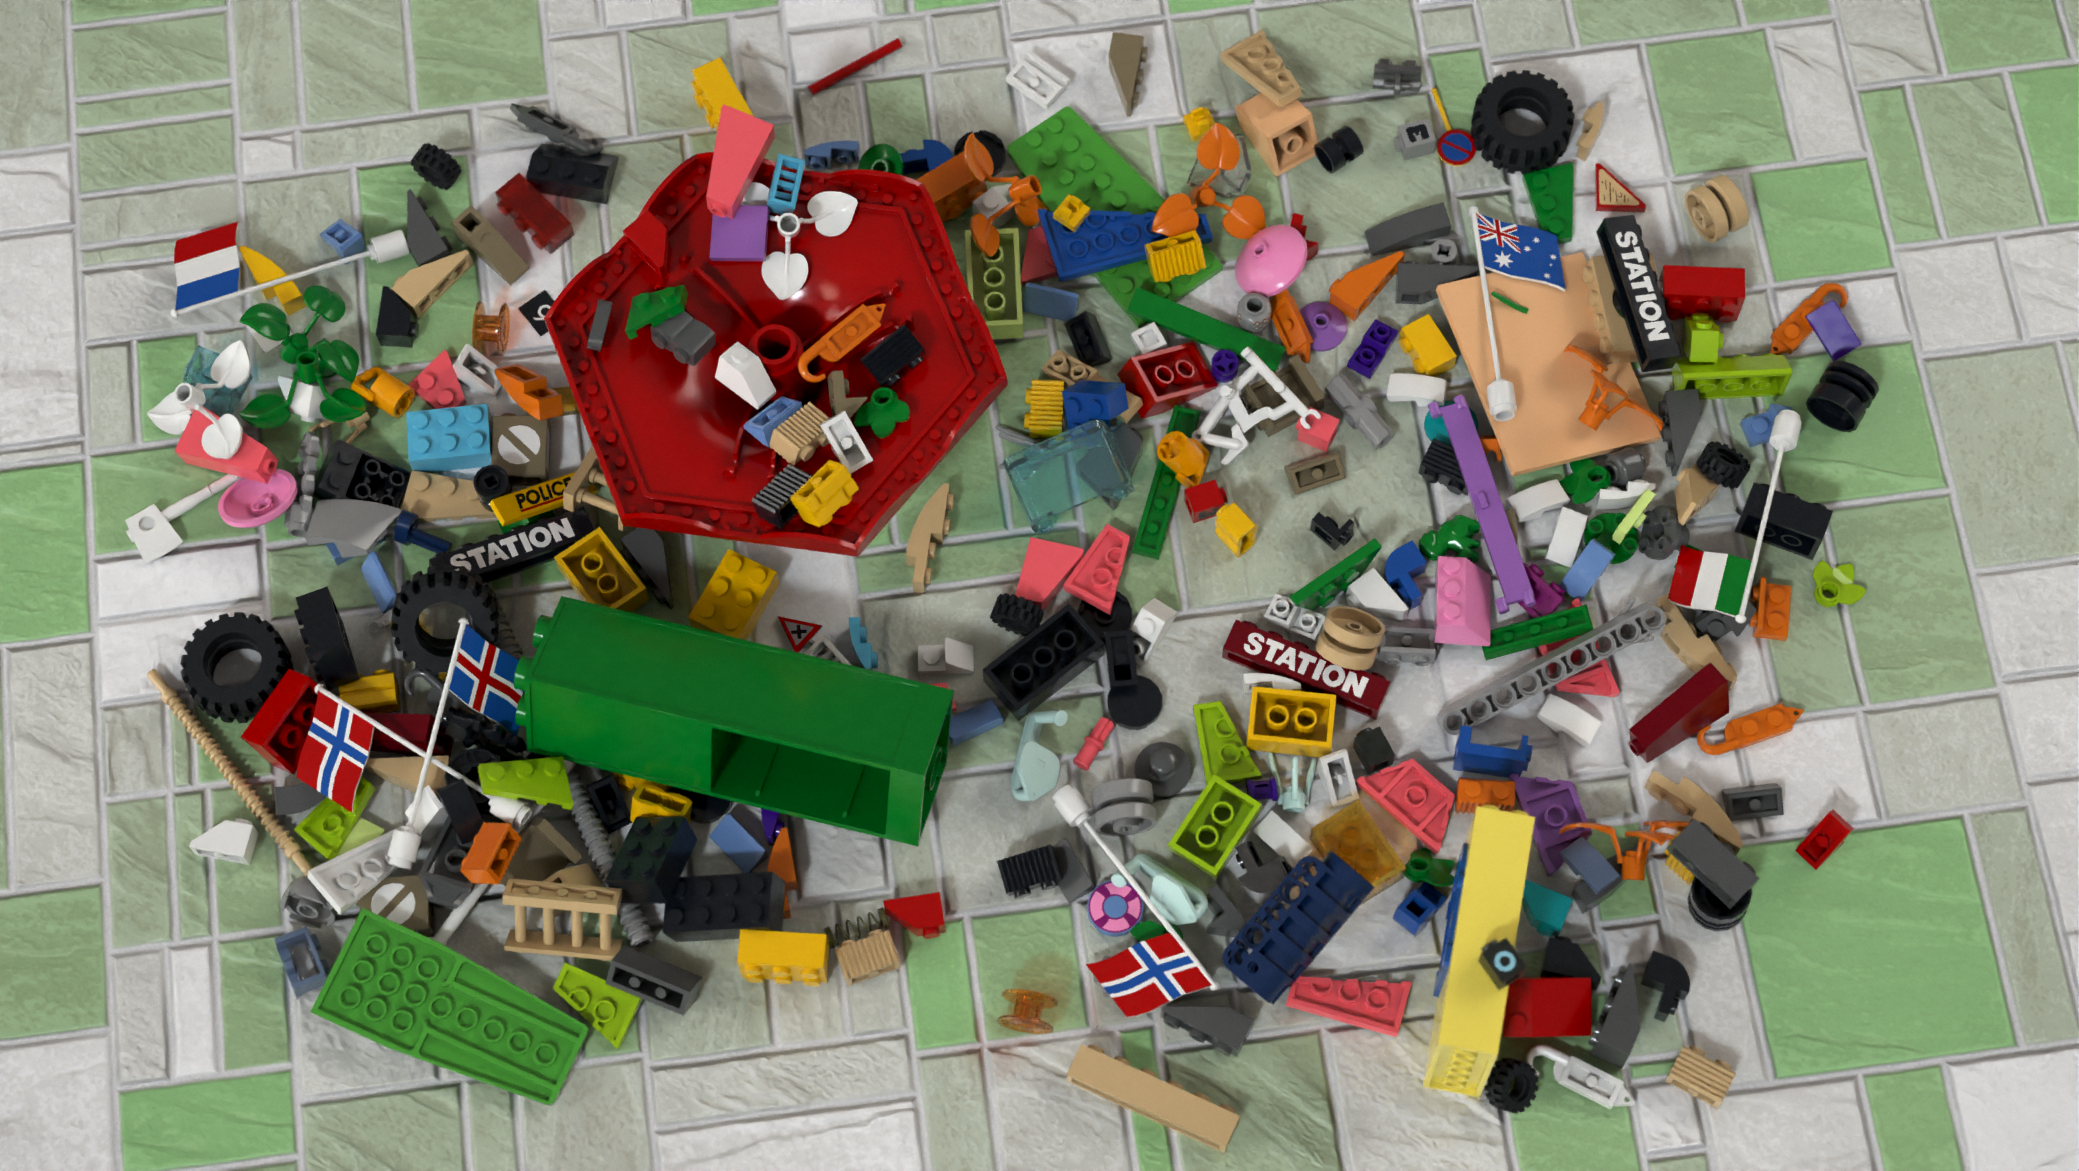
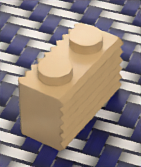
M808 402L796 414L794 413L792 417L790 416L789 419H786L785 422H782L781 425L773 430L769 446L792 465H796L801 460L806 462L813 456L817 447L820 445L825 447L829 444L819 424L830 418L811 402Z
M882 929L871 931L866 935L867 938L857 942L855 939L843 941L839 944L840 947L835 949L847 987L901 968L900 959L889 930L884 932Z
M1683 1046L1665 1081L1718 1109L1736 1073L1731 1071L1732 1067L1728 1063L1718 1059L1714 1062L1706 1058L1703 1050L1695 1046H1690L1689 1048Z

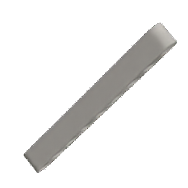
M1651 603L1641 604L1445 706L1438 713V724L1450 735H1458L1461 725L1473 728L1646 636L1659 631L1666 622L1665 613L1662 609ZM1649 611H1655L1654 621L1646 624V614ZM1624 624H1630V633L1622 637L1620 635L1621 627ZM1602 636L1606 637L1605 646L1602 649H1596V640ZM1578 649L1581 650L1580 660L1571 662L1570 656L1572 652ZM1555 662L1557 665L1555 673L1546 675L1547 665ZM1528 675L1532 676L1531 685L1527 688H1521L1522 678ZM1506 688L1508 692L1506 698L1502 701H1497L1496 693L1500 689ZM1481 701L1483 704L1482 710L1477 714H1472V705L1475 702ZM1453 714L1458 715V722L1452 727H1447V718Z

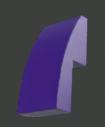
M1375 319L1364 334L1361 344L1349 359L1347 367L1371 379L1391 348L1399 331Z
M761 808L762 823L768 845L774 846L781 828H784V822L781 821L779 812Z

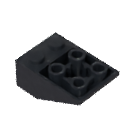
M338 439L329 448L314 484L313 496L322 500L352 499L370 501L399 509L411 472Z

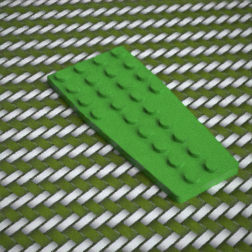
M1064 107L1007 147L1008 156L1022 176L1025 178L1034 175L1039 180L1041 194L1037 197L1047 208L1048 212H1054L1068 194L1082 200L1093 211H1123L1145 215V212H1155L1156 215L1159 207L1165 201L1071 107ZM1202 244L1206 268L1200 269L1192 275L1175 276L1168 282L1154 281L1149 271L1147 259L1096 272L1093 275L1127 314V309L1137 287L1176 303L1221 272L1223 265L1207 246ZM1127 314L1138 328L1147 323V321Z
M364 908L361 909L311 1010L312 1014L386 1048L547 1106H551L556 1102L589 1033L588 1027L582 1022L445 945Z

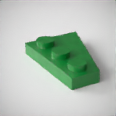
M1573 162L1523 174L1522 181L1539 229L1556 235L1558 244L1571 242L1573 225Z

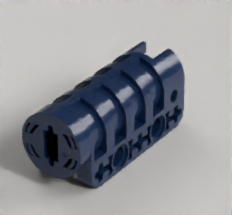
M1331 850L1322 861L1313 856L1302 858L1224 950L1222 955L1223 964L1269 1004H1274L1289 986L1292 987L1375 887ZM1312 866L1315 867V870L1317 871V874L1315 876H1313L1311 871L1309 870ZM1302 876L1305 879L1304 881L1309 883L1308 886L1299 881ZM1298 886L1300 894L1296 899L1291 900L1290 891ZM1281 901L1289 904L1290 907L1286 910V905L1282 904ZM1275 910L1278 911L1277 913L1280 916L1278 920H1275V916L1272 914ZM1265 920L1267 921V925L1272 927L1271 929L1262 925ZM1261 930L1262 940L1255 944L1253 936L1255 932ZM1244 945L1253 949V951L1249 954V949L1244 947ZM1237 954H1241L1240 958L1243 960L1241 964H1238Z

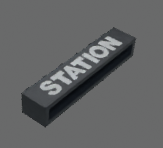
M1634 215L1604 218L1596 233L1641 371L1649 372L1671 369L1681 356V347L1675 340L1673 323L1667 316L1665 299L1659 292L1657 275L1655 271H1652L1649 262V251L1644 246L1641 227L1637 224Z
M584 507L575 509L574 512L565 510L560 515L551 518L543 517L534 524L528 526L520 525L514 527L510 532L501 535H490L484 541L475 544L467 543L459 547V549L448 553L440 552L429 559V567L436 566L437 570H442L444 565H453L452 570L456 571L463 567L469 570V576L472 577L474 574H477L483 578L482 585L555 560L554 557L594 531V527Z

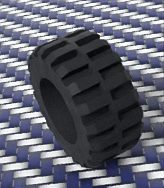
M1515 70L1507 72L1505 77L1498 75L1493 78L1492 83L1488 82L1482 88V93H1479L1477 96L1471 121V137L1474 139L1476 150H1482L1481 157L1486 162L1491 160L1493 167L1499 170L1501 167L1505 168L1507 173L1514 174L1515 171H1521L1523 175L1530 173L1531 170H1543L1546 164L1548 167L1554 165L1558 157H1562L1566 151L1574 123L1573 104L1570 99H1567L1568 94L1564 88L1558 89V82L1552 78L1550 80L1545 79V75L1537 72V75L1530 74V70H1522V73L1516 74ZM1525 109L1537 114L1545 123L1546 129L1536 135L1520 136L1505 129L1498 117L1509 110Z
M444 565L442 570H437L436 566L428 567L426 574L419 571L413 575L412 581L406 580L401 586V592L397 593L391 619L392 637H395L394 644L398 651H403V658L408 663L414 661L415 668L421 672L426 668L431 670L430 675L439 676V672H446L447 674L457 639L433 637L420 626V613L434 603L451 602L460 605L472 617V626L470 628L493 646L494 642L497 641L499 613L498 602L493 597V590L488 584L482 585L483 578L479 575L469 576V570L460 567L459 571L452 570L453 565Z
M235 612L234 617H229L226 613L219 615V620L215 622L212 619L206 621L204 629L200 630L197 628L192 634L194 640L192 642L187 641L184 647L187 655L183 654L181 656L180 664L184 668L181 671V675L186 684L185 687L202 711L205 710L214 719L220 717L223 722L232 723L233 719H236L238 723H247L249 717L256 716L288 669L293 670V663L290 659L292 656L278 631H275L268 621H261L259 616L250 614L247 618L244 612ZM238 649H251L260 653L261 664L259 670L245 684L236 687H223L214 682L215 668L218 662L228 653Z

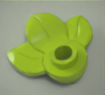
M1822 560L1814 568L1813 579L1816 584L1814 598L1819 605L1827 608L1834 607L1838 603L1852 605L1864 596L1866 589L1853 584L1854 567L1852 564H1844L1832 569ZM1823 592H1829L1832 598H1826Z

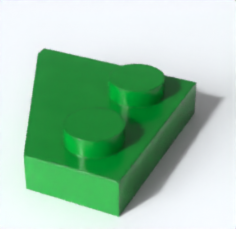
M685 286L667 287L663 290L641 293L634 296L625 330L629 339L638 337L636 331L649 323L654 328L662 324L666 319L684 312L688 297V291Z

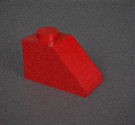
M647 210L623 230L625 242L663 279L667 276L668 225L659 215L654 217Z
M940 892L883 900L886 915L917 937L923 936L925 939L939 937L940 933L946 932Z

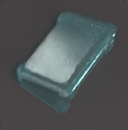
M1102 420L1084 423L1007 457L1003 462L1028 522L1035 533L1050 531L1057 522V515L1103 495L1114 501H1119L1135 491L1115 434Z

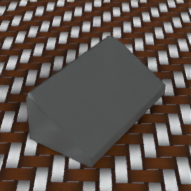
M1777 783L1722 789L1725 812L1731 821L1784 815L1782 787Z
M1064 838L1054 845L1064 878L1057 881L1070 904L1093 891L1094 885L1067 839Z

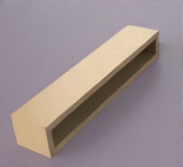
M1083 1044L1080 1045L1066 1074L1067 1082L1220 1152H1226L1240 1119V1115L1236 1114L1237 1111L1226 1104L1215 1105L1209 1102L1210 1098L1202 1093L1194 1092V1094L1184 1091V1087L1173 1080L1162 1081L1156 1078L1157 1074L1149 1069L1141 1068V1070L1131 1067V1063L1122 1057H1109L1104 1054L1103 1049L1096 1045L1089 1044L1088 1047Z

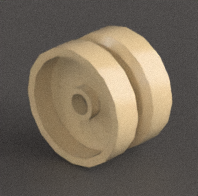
M1720 174L1706 181L1705 186L1699 185L1685 194V207L1693 226L1710 243L1717 242L1726 237L1728 232H1735L1748 224L1749 214L1746 203L1739 189L1725 175Z
M1348 606L1329 608L1323 623L1324 629L1319 634L1316 643L1317 652L1324 659L1343 668L1352 670L1372 668L1378 653L1377 647L1380 646L1386 631L1384 624L1370 613Z

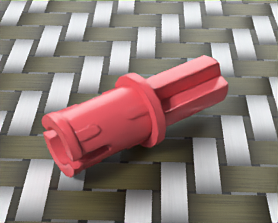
M1103 717L1099 719L1089 737L1086 736L1084 738V745L1073 759V763L1076 766L1088 771L1098 752L1104 750L1103 744L1114 728L1112 721Z

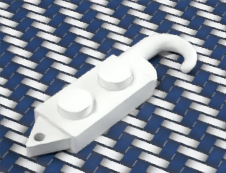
M1547 1045L1534 1046L1526 1054L1525 1063L1530 1064L1531 1068H1534L1533 1060L1538 1055L1555 1061L1553 1076L1558 1084L1610 1110L1612 1107L1634 1106L1635 1104L1623 1086L1624 1081L1572 1055L1569 1056ZM1535 1069L1536 1073L1534 1075L1539 1076V1072Z

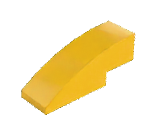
M243 245L238 247L258 285L287 276L281 268L257 251ZM292 280L261 289L266 300L277 296L288 316L307 307L302 294Z

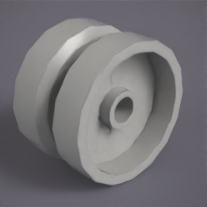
M1142 779L1113 780L1100 784L1091 790L1092 805L1098 811L1094 814L1095 829L1100 835H1134L1148 831L1157 825L1155 807L1150 805L1154 797L1152 783Z

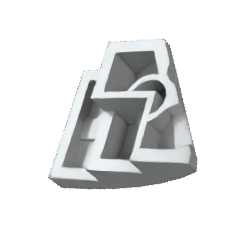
M319 500L314 509L305 539L309 546L334 542L342 558L368 555L377 542L388 533L387 527L394 519H398L402 511L389 505L363 500Z

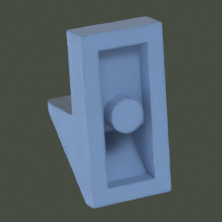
M341 219L319 234L323 241L332 247L341 259L366 250L361 233Z
M1773 403L1770 404L1766 413L1742 419L1740 425L1749 447L1769 442L1775 417L1780 411L1792 410V407Z

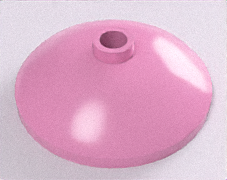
M1273 225L1254 234L1245 243L1236 261L1235 276L1239 286L1247 294L1258 293L1265 297L1274 296L1287 289L1301 274L1306 263L1307 244L1304 237L1295 228L1288 225Z
M276 469L268 484L241 478L223 493L218 504V512L225 523L234 527L254 528L265 525L280 517L290 508L298 492L297 482L291 473L281 469Z

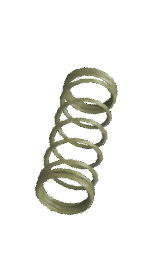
M882 907L877 909L880 926L874 915L868 912L869 929L863 919L857 916L859 935L850 920H846L848 939L837 923L835 925L837 942L830 927L824 928L830 948H835V945L839 946L837 926L846 940L850 939L848 922L859 939L861 938L859 918L868 933L872 931L870 915L879 929L883 930L882 921L885 929H889L890 925Z

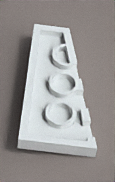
M394 830L308 870V879L339 915L344 913L398 868L389 865L390 857H387Z

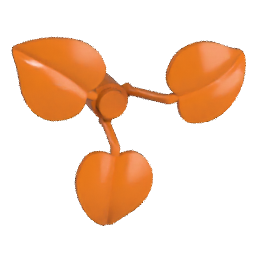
M1214 123L1211 129L1201 138L1197 146V159L1200 164L1206 169H1215V171L1206 180L1202 181V185L1194 186L1189 192V197L1182 193L1169 196L1156 212L1152 224L1153 232L1173 237L1194 231L1199 223V217L1194 209L1210 205L1229 211L1223 217L1222 225L1226 232L1235 238L1250 239L1254 234L1266 228L1264 210L1256 198L1248 195L1239 196L1234 199L1230 207L1216 201L1215 191L1209 186L1219 175L1220 169H1234L1240 158L1239 144L1227 127L1220 123Z
M972 133L968 136L964 146V161L971 176L977 182H983L985 179L988 182H1012V186L1009 187V195L1013 200L988 219L983 214L978 213L970 221V230L975 243L986 257H991L997 252L1000 244L999 232L992 225L996 218L1015 206V212L1019 220L1025 226L1032 227L1039 221L1037 209L1047 208L1036 197L1041 194V184L1036 176L1030 175L1019 179L1017 175L1014 177H992L991 175L994 170L993 160L987 149Z
M1569 345L1564 349L1565 352L1577 353L1596 369V371L1592 369L1590 371L1595 381L1589 399L1585 403L1586 408L1578 418L1582 423L1597 431L1604 419L1609 421L1611 416L1622 407H1629L1650 416L1656 422L1659 430L1663 429L1664 424L1655 413L1643 404L1628 398L1629 395L1619 385L1609 381L1602 375L1603 370L1607 372L1608 368L1598 358L1577 346ZM1599 387L1600 392L1603 393L1599 399H1594L1597 388ZM1609 392L1625 397L1622 402L1607 412L1609 406L1603 401Z
M1666 820L1644 822V826H1650L1649 832H1625L1626 837H1639L1637 851H1626L1625 856H1622L1616 832L1612 826L1592 822H1575L1562 827L1560 834L1579 827L1593 828L1609 834L1617 854V863H1622L1621 879L1644 881L1646 858L1651 842L1654 841L1662 846L1667 840L1674 839V835L1655 832V830L1666 827L1682 832L1690 823Z

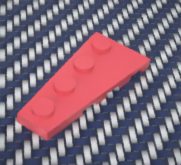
M1300 976L1290 988L1286 1006L1397 1038L1412 982L1387 983L1385 980L1362 982L1358 981V979L1341 981L1332 980L1331 978Z

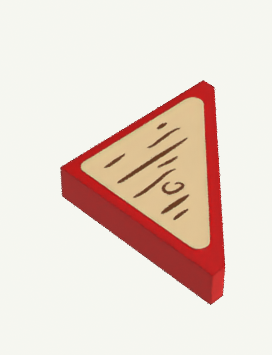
M1596 163V211L1645 212L1646 204L1601 164Z

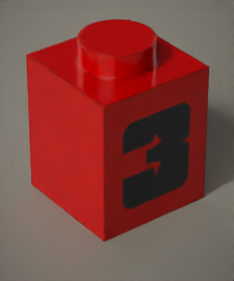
M1215 479L1184 489V502L1193 523L1217 516V511L1228 502L1224 488H1219Z

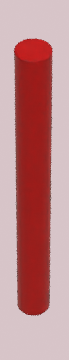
M897 38L809 85L810 93L815 95L903 47L901 41Z

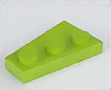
M564 963L553 989L610 1041L616 1049L620 1050L643 999L605 984L606 980L568 963Z

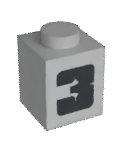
M1428 118L1398 126L1397 136L1394 137V145L1396 151L1402 153L1404 161L1434 153L1436 138Z

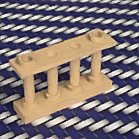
M591 446L563 491V508L574 512L579 503L586 502L617 514L618 530L624 531L626 526H623L614 501L588 492L591 484L599 483L608 487L603 473L600 472L601 467L593 446Z
M509 878L503 893V904L515 906V930L510 929L504 945V951L612 961L623 945L622 939L611 938V914L617 915L622 900V889ZM526 907L543 908V932L527 931ZM554 909L571 911L572 935L555 933ZM583 912L600 914V937L583 936Z

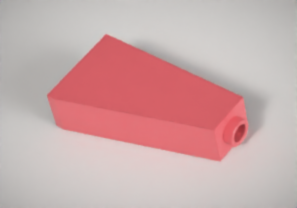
M725 104L721 108L706 199L707 208L714 215L733 219L775 138L773 124Z
M204 408V409L207 410L210 414H212L214 417H216L217 420L220 419L219 416L215 415L214 413H212V412L209 411L208 409ZM193 411L175 449L177 455L186 464L268 484L272 474L276 471L279 460L266 446L243 432L242 442L233 457L229 459L214 458L208 455L202 446L203 432L213 422L201 412Z

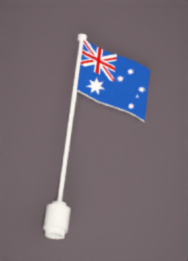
M1473 206L1468 208V215L1472 217L1496 380L1488 385L1486 389L1489 410L1496 421H1508L1515 417L1517 404L1513 383L1501 379L1485 269L1511 278L1544 283L1565 292L1563 270L1556 235L1538 228L1506 223L1479 214L1478 207Z

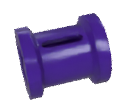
M1271 776L1269 780L1254 782L1251 779L1246 780L1248 796L1256 801L1272 799L1273 802L1278 801L1274 776Z

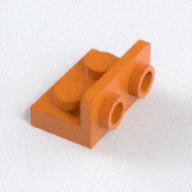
M1760 577L1757 585L1752 586L1751 601L1755 602L1757 610L1749 621V627H1753V637L1781 641L1787 640L1791 586L1766 583V577Z

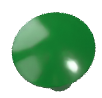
M1603 513L1597 515L1588 522L1584 531L1586 546L1592 539H1595L1616 554L1610 564H1619L1627 561L1634 555L1638 547V534L1634 526L1621 544L1612 539L1615 530L1626 516L1624 513Z

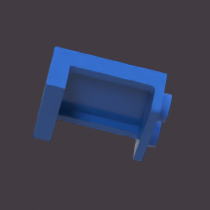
M1461 725L1455 745L1452 770L1509 778L1511 774H1519L1520 777L1522 771H1527L1532 755V745H1528V736H1522L1518 750L1470 743L1472 727Z

